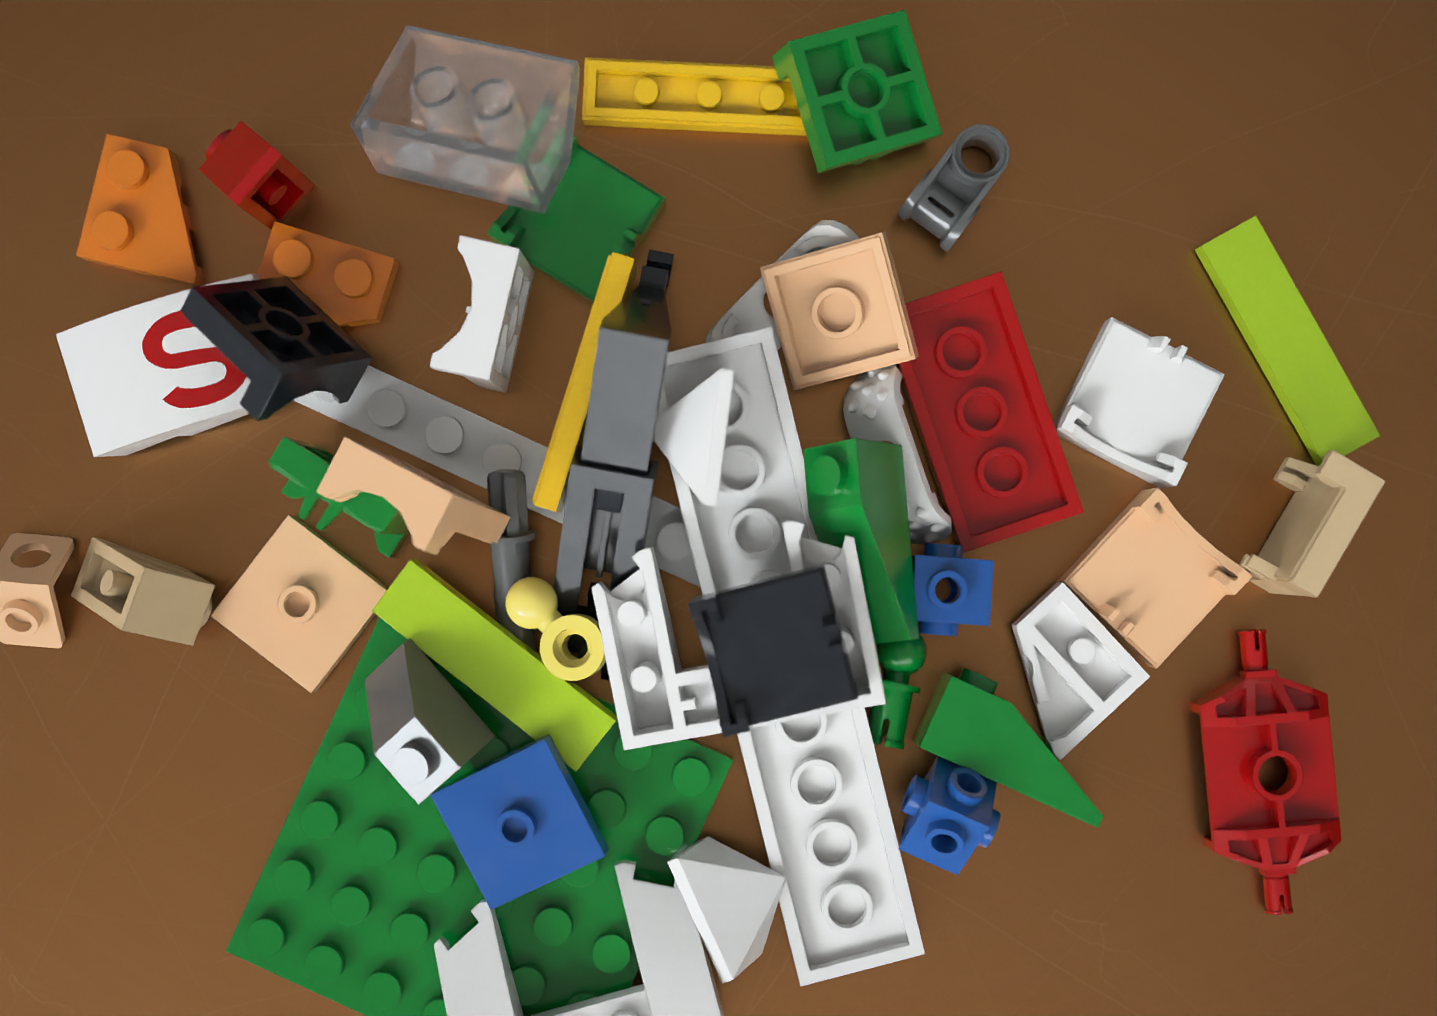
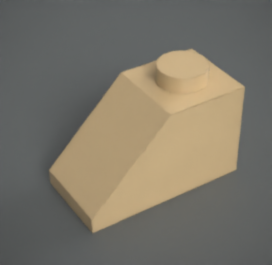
M92 537L71 596L122 631L193 646L199 629L205 625L212 610L211 596L215 585L188 569L118 544Z

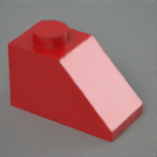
M242 121L233 130L223 131L212 141L206 152L207 160L199 168L229 199L271 230L274 221L283 223L315 186L281 153Z

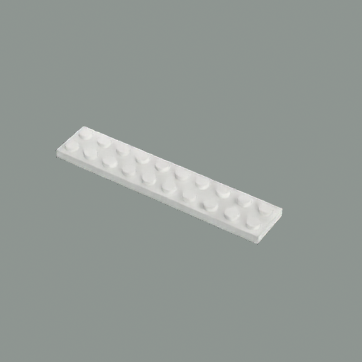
M772 327L671 351L667 355L658 417L719 369L734 370L717 506L703 505L669 461L702 595L790 573V561L782 526L784 521L795 520L805 523L801 537L818 541L808 515L804 458ZM865 707L752 727L748 732L737 734L770 867L786 877L779 903L800 986L925 954Z

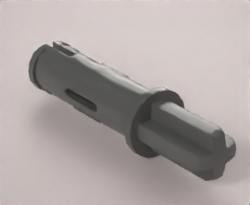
M501 469L493 471L487 476L488 505L511 517L498 543L493 542L490 544L496 621L536 652L535 630L522 628L510 619L505 604L506 596L511 586L523 578L531 577L529 541L535 539V530L528 528L526 480L521 470Z

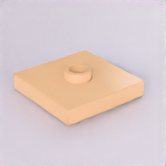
M886 231L760 267L794 390L914 360L919 357Z
M288 515L215 609L211 617L310 693H313L320 688L376 615L371 610L387 591L388 587L296 516Z

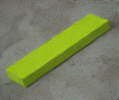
M1257 216L1248 219L1195 249L1196 254L1316 466L1322 464L1329 450H1334L1345 456L1379 437L1378 430Z
M417 558L411 559L371 610L406 639H411L420 650L532 738L537 740L550 734L564 763L574 771L579 769L618 719L617 715L575 682L554 676L545 667L538 653Z

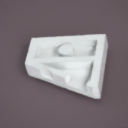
M1063 582L1054 584L1011 624L1047 748L1058 760H1061L1150 677Z

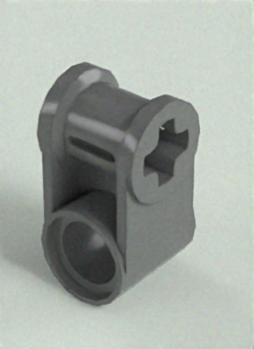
M976 124L966 128L957 136L933 170L929 169L896 215L902 220L912 218L941 240L939 247L948 252L981 208L980 202L1004 172L1010 156V148L1006 137L998 129L990 125ZM970 146H978L984 149L990 155L992 161L991 171L982 174L968 170L962 162L961 151Z

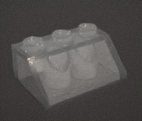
M406 25L350 126L376 172L379 174L545 213L571 160L580 67L577 61Z

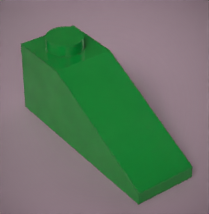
M853 438L803 449L808 515L819 542L842 548L846 535L854 537L875 644L918 640L919 632L902 445Z
M963 667L959 678L942 671L912 737V741L924 750L962 767L972 769L988 779L1098 828L1103 815L1012 703L994 695L999 683Z

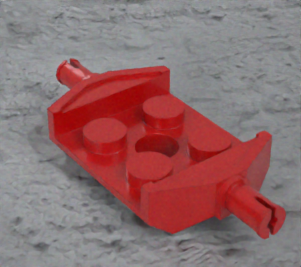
M1266 629L1240 630L1238 635L1240 638L1243 667L1242 670H1239L1240 676L1231 678L1191 702L1192 712L1200 714L1211 836L1204 837L1205 847L1215 853L1258 868L1259 873L1263 875L1265 913L1282 915L1281 911H1283L1287 915L1294 912L1289 875L1297 874L1296 867L1329 854L1342 841L1328 694L1280 677L1277 674V669L1268 668ZM1280 756L1288 768L1287 779L1279 789L1265 791L1259 781V769L1268 758Z

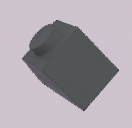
M408 639L365 679L374 754L417 804H420L496 737L411 639Z

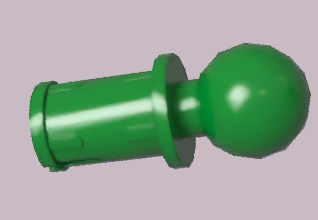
M920 634L918 640L877 644L878 660L885 669L883 685L886 704L871 706L868 723L873 744H882L886 720L889 719L890 723L885 746L904 750L905 743L903 742L913 693L920 694L921 689L920 687L908 685L911 674L916 673L923 666L927 657V646Z

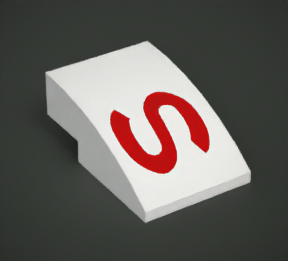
M248 274L207 285L259 280L260 276L259 274ZM190 289L105 315L56 334L94 457L129 455L173 437L195 435L249 414L239 403L251 381L181 312Z

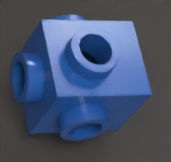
M925 543L924 555H912L917 621H920L919 633L958 636V624L990 626L994 560L963 558L962 545ZM940 579H943L947 586V592L939 600L935 594V586Z
M938 756L925 778L915 775L906 790L901 805V811L906 813L898 849L958 875L976 847L979 845L986 848L996 833L1000 821V812L993 809L997 782L978 774L972 769L962 767Z

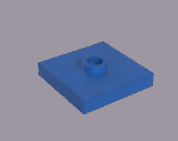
M550 734L438 787L431 794L490 910L606 856L609 850Z

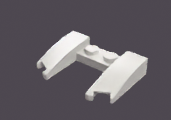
M795 520L782 522L791 572L822 564L825 565L858 690V699L755 724L752 727L886 704L885 690L854 537L846 535L843 546L840 548L801 537L805 523ZM643 548L632 556V559L640 569L612 591H609L601 581L592 587L624 750L722 733L708 664L682 669L654 548Z
M621 860L615 862L616 875L643 984L530 1015L725 1016L706 946L676 880L673 886L633 879L636 867L635 861ZM482 899L471 910L479 922L452 947H450V943L443 935L434 943L447 1016H524L495 909L490 910L486 900Z

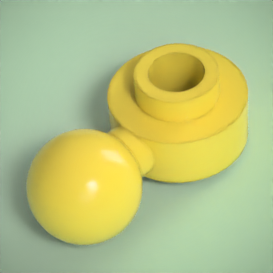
M526 577L511 586L505 602L507 613L510 619L518 626L526 629L538 628L543 633L540 641V655L545 667L554 676L567 681H578L595 674L602 668L606 658L597 620L584 614L562 616L557 611L558 599L555 590L547 581L541 578ZM573 634L581 635L587 642L588 649L583 658L574 657L568 650V640Z

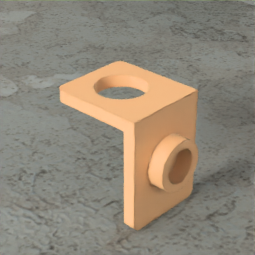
M13 533L8 537L0 550V641L2 643L47 648L62 647L66 637L53 586L74 550L72 538L26 533ZM42 550L51 554V557L45 563L36 567L23 568L13 564L19 555L28 551Z

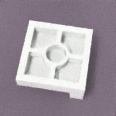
M460 235L457 249L462 254L472 279L471 306L466 307L468 315L464 324H462L461 331L442 349L432 354L430 367L435 370L464 376L478 387L507 393L534 277V270L518 248Z
M1111 317L1104 322L1054 421L1057 434L1062 439L1159 488L1177 486L1188 464L1182 459L1225 374L1186 355L1188 347L1181 345L1174 348L1168 345L1171 339L1166 336L1150 337Z

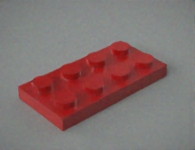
M1002 271L905 303L919 357L895 365L902 373L901 383L945 512L951 517L952 532L956 544L963 546V553L1084 513Z

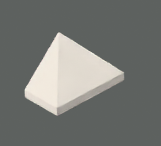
M719 369L657 417L654 435L655 443L703 505L717 506L734 370Z
M708 836L698 840L667 863L722 983L735 979L763 953L786 877Z

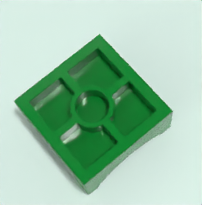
M906 10L788 41L772 56L779 81L790 80L818 173L852 163L858 165L870 158L875 160L893 151L930 141L942 135Z
M554 124L537 162L511 204L493 222L487 234L496 244L520 249L531 267L593 304L608 255H612V252L633 258L664 208L666 201L662 195L580 146L577 137Z
M284 436L268 463L271 464L270 468L289 478L281 493L291 499L299 500L304 498L298 517L308 520L317 503L322 499L329 503L317 523L316 528L325 531L344 512L375 531L374 535L378 552L388 558H395L410 533L401 512L384 497L367 492H359L358 496L343 502L326 498L317 493L316 491L334 455L318 445Z

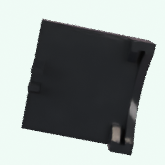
M288 277L191 287L181 308L184 316L251 381L239 404L256 421L268 419L295 398L314 391L332 393L333 398L339 404L348 402L372 359L370 354Z
M824 564L697 596L688 603L691 618L699 635L709 667L723 738L748 732L751 730L752 725L858 699L856 682Z

